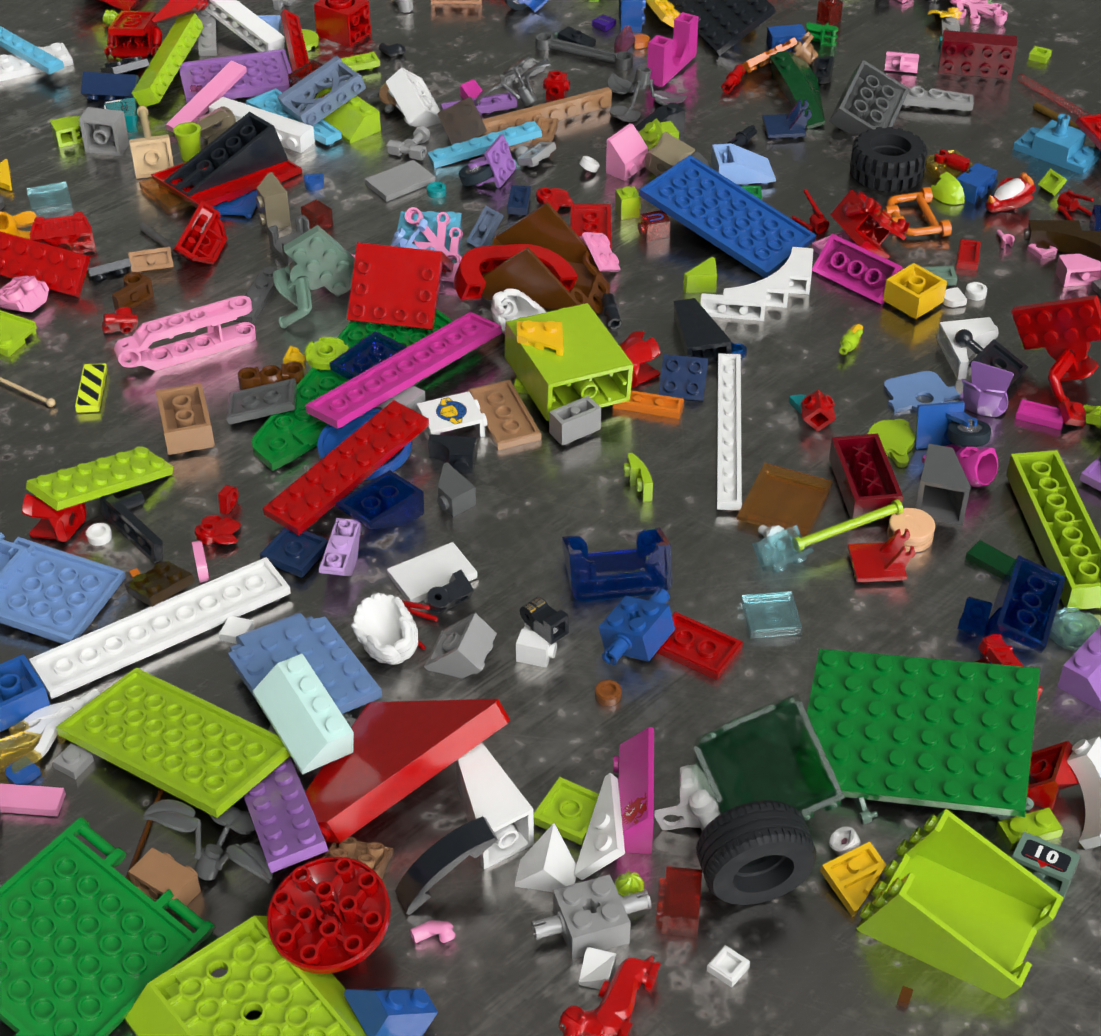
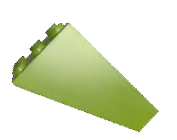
M945 809L938 816L932 814L925 822L923 829L917 827L909 837V840L903 839L894 853L898 856L895 860L892 859L884 869L883 874L886 877L883 881L880 880L872 890L871 895L874 898L872 902L866 903L860 911L859 917L862 919L856 929L892 948L1001 999H1005L1022 987L1032 966L1028 961L1022 964L1037 931L1054 920L1064 897L949 810Z

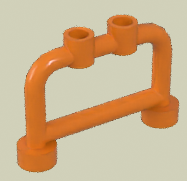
M923 187L920 189V192L895 195L887 200V206L884 207V210L892 216L891 221L898 222V219H905L904 216L900 215L899 207L895 205L896 203L917 201L930 224L928 227L908 228L907 233L904 235L922 236L939 233L941 237L950 236L952 233L950 221L941 220L938 223L927 204L931 203L933 199L931 187Z

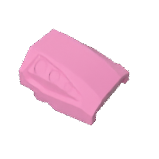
M35 276L14 277L0 289V307L22 312H33L46 302L49 288L45 281H38Z

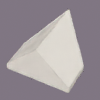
M555 823L520 859L515 887L553 892L554 889L576 883L577 877L574 875L576 863Z

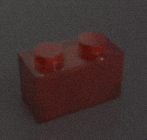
M667 866L666 878H660L658 896H664V902H657L656 921H662L661 933L697 937L702 869Z

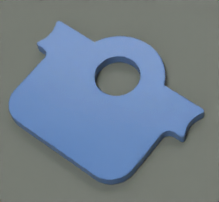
M922 371L886 380L884 383V390L892 399L888 401V405L892 407L894 413L909 409L917 411V405L943 403L944 401L960 397V393L955 390V386H946L938 374L932 371ZM925 395L933 401L921 403L916 400V397Z

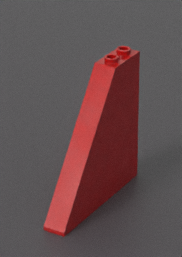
M499 699L368 703L351 726L354 732L353 753L325 764L305 791L325 842L341 843L507 725L510 718Z

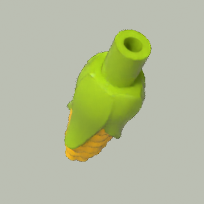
M853 325L841 337L840 354L846 355L856 348L863 333L862 325Z

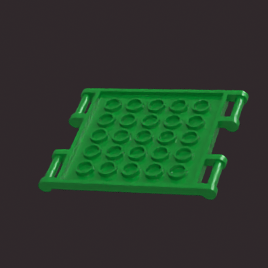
M80 817L0 887V1019L17 1033L15 1036H108L125 1019L147 983L185 960L204 940L212 935L216 925L209 920L204 921L179 899L172 900L174 894L170 889L158 900L153 901L113 868L122 863L127 853L120 847L115 848L89 827L90 823L86 819ZM77 836L85 838L107 857L103 860L80 841ZM170 908L197 931L192 933L165 909Z

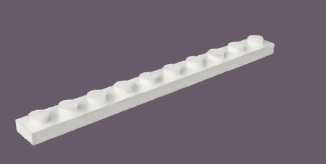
M718 353L717 510L741 511V354Z

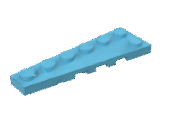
M276 88L246 100L247 105L296 120L289 113L287 114L283 111L277 98L282 92ZM323 119L313 125L314 139L325 145L342 139L341 131Z

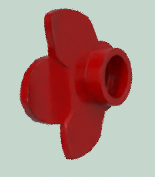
M544 187L536 192L537 202L542 205L548 202L556 212H558L559 207H571V204H574L568 196L569 193L560 188L549 189Z
M209 515L201 520V524L195 527L194 533L197 541H202V544H213L214 542L234 544L237 543V539L233 533L241 528V524L231 518L221 519L219 515Z

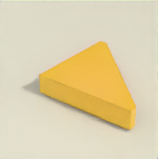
M4 159L0 162V188L12 191L8 159Z

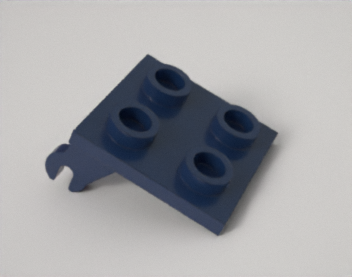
M799 99L789 114L762 115L768 138L806 137L805 127L808 119L812 116L810 109L804 115V110L808 108V101L805 99L804 104L801 105V100Z
M663 354L658 395L703 402L708 358Z

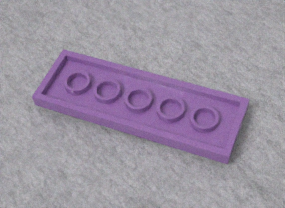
M289 757L244 795L271 873L329 851L295 767Z

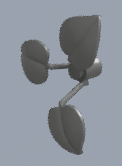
M528 55L521 58L503 72L506 74L513 69L515 70L522 85L517 89L519 93H516L504 82H499L484 89L476 97L475 102L477 106L485 95L500 87L506 88L516 99L520 98L525 107L537 100L529 81V75L536 69L552 66L548 59L542 60L521 75L518 67H523L530 57ZM525 76L527 84L524 83L522 77Z
M646 66L637 67L633 82L622 79L612 73L607 83L612 92L618 94L634 92L629 108L613 106L609 111L611 116L626 122H635L640 119V112L632 110L639 88L645 89L649 85L651 96L655 97V102L661 105L675 102L679 105L687 98V95L654 91L653 79H650L651 69Z
M161 800L152 804L146 810L143 819L156 821L180 832H192L195 830L196 851L193 857L198 860L194 870L199 878L214 880L218 871L222 869L223 864L230 858L233 862L266 882H271L273 873L270 872L261 846L253 843H244L241 846L234 844L228 846L226 854L223 855L221 847L230 829L244 835L255 830L249 812L240 811L239 808L231 806L218 818L210 815L216 823L225 827L216 845L207 844L201 850V821L194 817L195 810L192 807L176 800Z

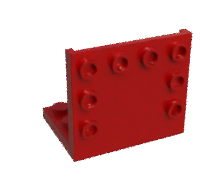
M357 242L347 320L433 330L441 274H446L447 271L453 272L454 263L442 251Z

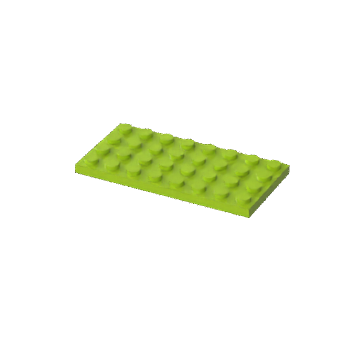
M137 667L56 726L59 736L216 818L222 815L291 756L278 735Z

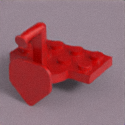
M1098 295L1017 306L1011 310L1024 350L1045 348L1048 354L1056 360L1049 370L1048 380L1057 406L1063 400L1069 401V398L1064 394L1060 381L1087 378L1099 367L1098 362L1087 354L1091 346L1090 342L1101 340V304Z

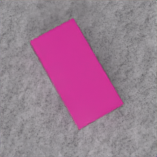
M1021 399L1015 417L1018 420L1061 430L1064 422L1059 408Z

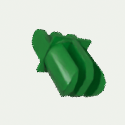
M812 22L806 23V32L809 31L814 36L811 41L821 43L820 46L837 45L835 39L838 37L836 34L838 27L829 25L828 22L826 25Z

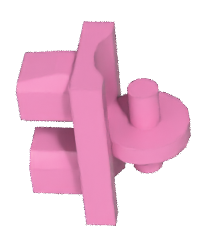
M887 51L884 70L917 73L919 54Z

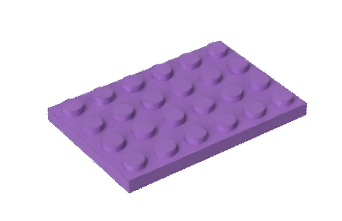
M285 49L183 62L179 69L186 103L203 89L230 61L245 66L247 72L222 97L231 100L243 97L252 98L275 88L284 92L296 84Z

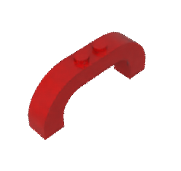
M532 244L481 246L473 248L463 255L454 277V287L461 300L480 299L486 285V281L481 274L488 273L527 247L568 291L574 287L578 275L564 258L541 246Z

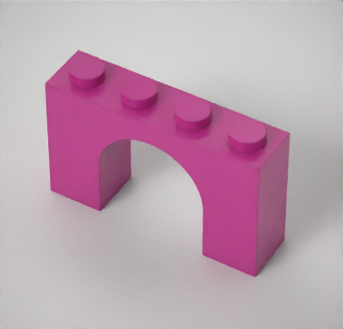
M682 12L674 19L673 39L656 35L648 42L647 67L651 69L650 79H653L655 86L663 87L696 56L698 16Z

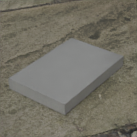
M415 160L365 178V185L386 202L435 182V176Z

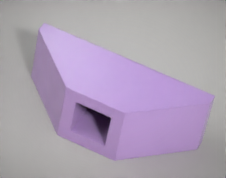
M336 518L319 567V573L352 576L358 558L361 520Z

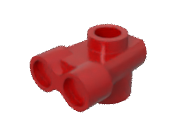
M121 307L115 311V314H103V334L114 333L115 331H121L126 334L137 329V315L133 314L132 309L129 307Z

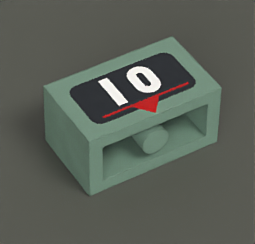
M1023 832L1012 855V859L1062 897H1065L1081 855L1043 840L1038 836Z

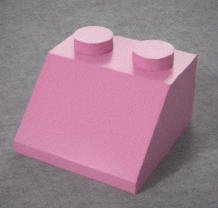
M628 124L607 139L606 174L623 181L646 166L645 155L648 152V147L633 124Z

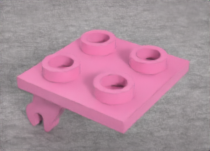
M584 232L582 236H579L588 246L599 271L618 272L621 270L618 265L619 260L612 253L609 246L610 241L603 233Z

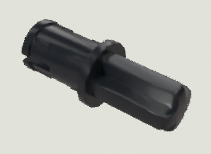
M751 125L743 131L737 132L736 137L727 144L732 143L739 147L747 145L749 140L757 134L755 126Z
M604 293L601 299L604 307L603 314L607 318L608 326L611 329H617L622 325L619 316L620 308L616 304L612 293Z

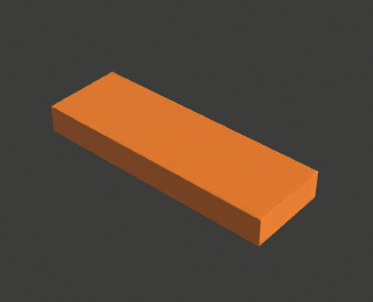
M631 390L630 401L614 404L613 409L679 419L684 406V399Z

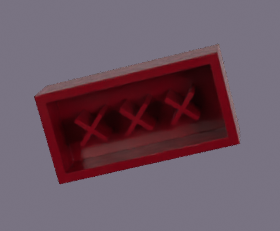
M943 30L938 73L1011 79L1017 50V36Z
M878 433L832 437L829 461L851 519L890 505L892 501L897 499L902 503V492ZM891 515L878 520L890 519Z

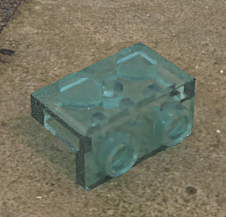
M797 525L790 526L752 543L762 571L772 570L773 573L781 572L787 569L786 564L793 562V564L803 562L808 559L806 555L814 552L813 547H804V550L800 552L794 549L792 539L797 536L802 538Z

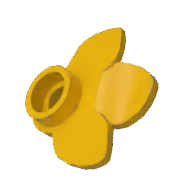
M958 7L948 8V11L930 10L927 15L934 13L940 14V18L955 17L960 19L962 11Z

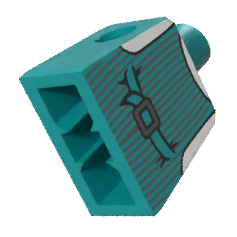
M135 97L104 103V109L124 111L127 132H138Z

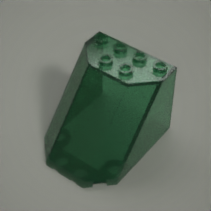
M798 693L769 703L726 722L714 730L697 737L693 749L722 813L741 804L773 800L794 807L802 814L806 821L814 817V811L823 807L825 811L832 810L840 806V800L845 798Z

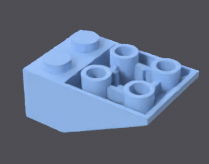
M732 143L712 145V169L735 184L748 185L752 183L767 184L769 182H776L768 158Z

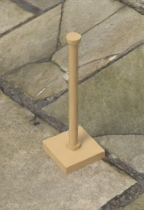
M145 106L137 108V115L141 120L144 138L129 140L136 179L152 177L151 174L174 166L169 135L152 137L147 117L148 109Z

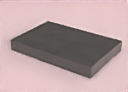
M295 378L229 393L226 416L228 424L295 410L297 393Z

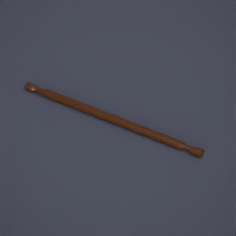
M160 788L158 789V795L155 798L154 803L160 801V797L163 794L164 790ZM153 820L146 821L128 871L138 862ZM127 872V875H126L125 878H127V879L130 881V877H129V874H128V872Z

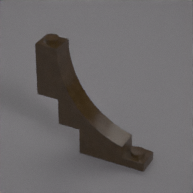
M1029 220L1028 228L1024 229V240H1027L1028 245L1036 244L1037 248L1049 249V246L1057 248V251L1069 254H1082L1101 262V231H1082L1079 220Z

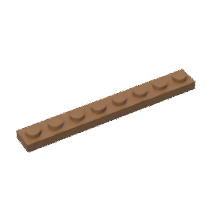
M606 87L482 119L487 132L477 136V138L488 135L491 132L505 130L508 127L519 126L526 122L535 121L538 123L539 118H558L559 121L611 107L612 90Z

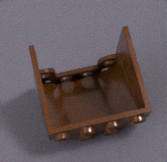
M548 202L492 238L489 246L532 244L547 248L564 258L573 267L578 278L574 287L568 291L527 247L488 273L481 274L486 281L481 295L485 300L492 301L495 293L504 292L505 289L512 288L524 292L543 308L558 310L588 303L596 315L602 314L603 303L601 299L604 293L608 294L610 292L609 282L604 279L602 271H599L588 246Z

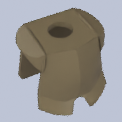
M221 106L198 118L196 123L201 127L200 136L208 141L209 145L235 124L236 118L229 108ZM221 122V125L219 127H212L213 125Z
M664 132L657 146L646 153V168L658 177L687 156L692 155L695 149L669 133Z

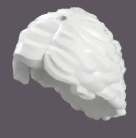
M505 289L504 292L495 293L492 298L491 311L493 320L501 325L502 334L504 335L506 321L546 312L538 303L517 289Z
M377 592L361 601V604L357 606V611L353 617L354 622L351 624V627L358 641L363 644L364 650L379 663L394 665L409 659L418 646V628L402 600L391 594L385 595L384 593L380 594Z

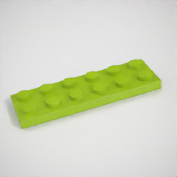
M142 446L129 451L118 452L105 458H98L88 463H81L71 468L60 469L47 475H40L37 478L27 480L26 489L58 511L173 475L174 466Z

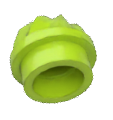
M106 10L102 22L109 27L117 17V12Z
M628 870L616 879L615 887L618 894L623 897L644 890V881L637 872H630Z

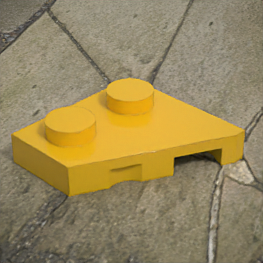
M517 321V343L531 345L540 350L548 347L556 350V355L563 356L562 322Z
M869 841L823 864L820 872L853 917L883 873L886 863Z

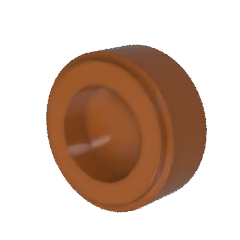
M603 680L596 685L595 699L599 704L613 706L620 702L622 688L619 683L613 680Z

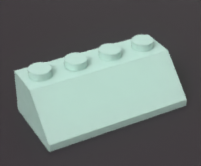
M303 654L277 663L253 690V696L302 774L353 753V730Z

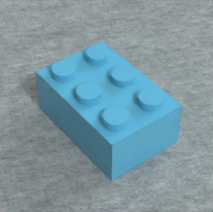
M401 211L397 230L403 228L405 230L403 238L408 240L417 226L408 223L405 219L406 211ZM452 211L445 212L450 216V222L446 226L445 247L448 251H450L451 244L449 231L453 227H458L462 230V213ZM422 212L423 219L428 222L427 226L437 236L438 222L436 218L440 212ZM418 214L413 216V221L418 219ZM442 216L440 221L444 222L446 220V216ZM421 231L414 239L417 242H430ZM459 231L453 233V237L459 235ZM459 240L458 254L460 253L461 240Z

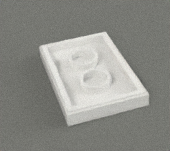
M451 542L388 568L387 575L407 601L418 603L425 600L431 588L436 586L443 587L448 584L453 573L462 570L468 581L477 578V571L457 546Z

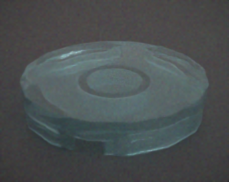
M1074 607L1062 608L1052 614L1047 630L1049 636L1056 644L1065 649L1077 651L1099 628L1100 622L1089 612L1085 614L1080 612V609Z

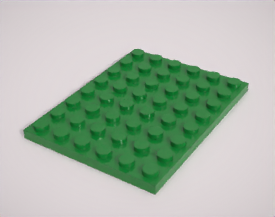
M819 649L793 789L795 792L848 798L864 797L866 800L1025 817L1040 668Z

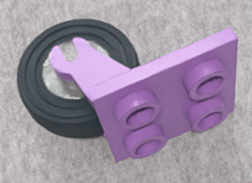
M504 134L498 136L484 153L485 156L469 161L470 163L459 171V178L463 185L480 186L484 183L495 182L496 187L501 188L515 171V161L511 156L509 144Z

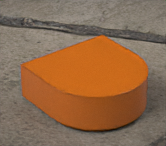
M631 35L634 49L648 47V42L650 41L648 35Z

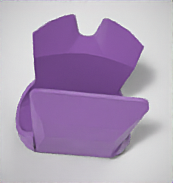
M972 361V383L962 378L963 392L959 397V401H964V408L977 415L1000 416L1007 410L1008 396L1006 391L1014 374L1007 370Z

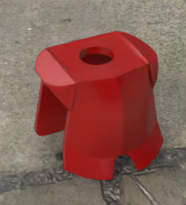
M644 331L632 332L619 345L633 364L631 388L660 376L658 370L646 363L661 354L659 345L653 337L644 341L642 339L645 334Z
M26 494L22 504V514L32 518H41L29 532L30 537L66 542L86 520L85 502L57 511L37 496Z

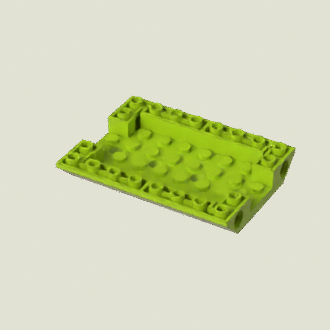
M254 915L147 983L125 1017L126 1023L136 1036H367L344 995L346 989L332 973L317 974L306 972L286 962L279 955L270 939L267 916ZM216 969L227 970V973L222 977L211 976ZM251 1011L262 1012V1015L256 1020L245 1018Z

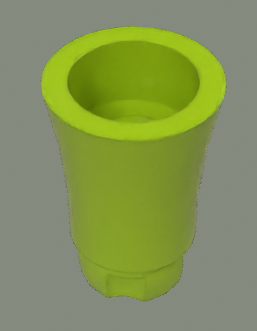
M193 122L181 123L174 127L173 132L177 139L180 157L183 163L188 162L201 151V127Z

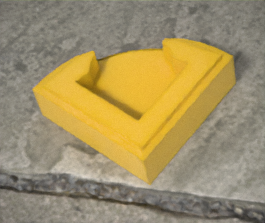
M289 346L283 358V363L299 362L305 368V355L297 347Z

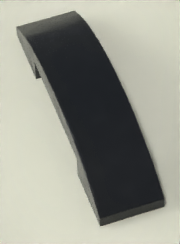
M482 816L453 830L427 849L411 865L395 890L406 914H412L432 897L428 890L470 855L476 859L498 840L485 817Z

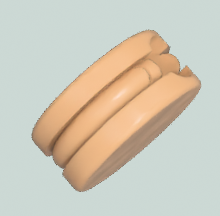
M903 508V513L891 515L887 531L888 540L897 529H900L901 535H903L907 528L910 532V538L903 544L906 552H909L910 546L914 547L915 553L924 551L931 546L935 522L928 513L916 508Z

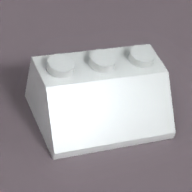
M401 67L386 81L389 87L388 92L397 101L396 106L403 112L404 120L409 126L416 128L419 126L429 127L441 123L437 115L441 110L421 77Z

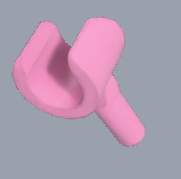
M1001 230L996 231L1001 239V248H1005L1006 244H1009L1010 247L1013 246L1015 240L1013 235L1003 234Z

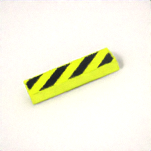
M106 363L84 364L75 405L77 413L100 411L108 370Z

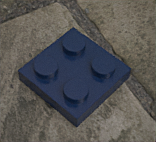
M284 527L260 553V560L267 557L274 567L303 577L325 553L329 540L308 531L297 535Z

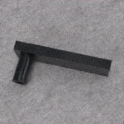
M136 491L118 499L112 494L100 497L101 515L154 564L162 561L163 541L130 511V509L145 503L143 494L140 491Z

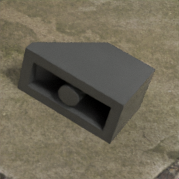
M447 462L443 464L438 483V505L452 517L476 505L475 486Z

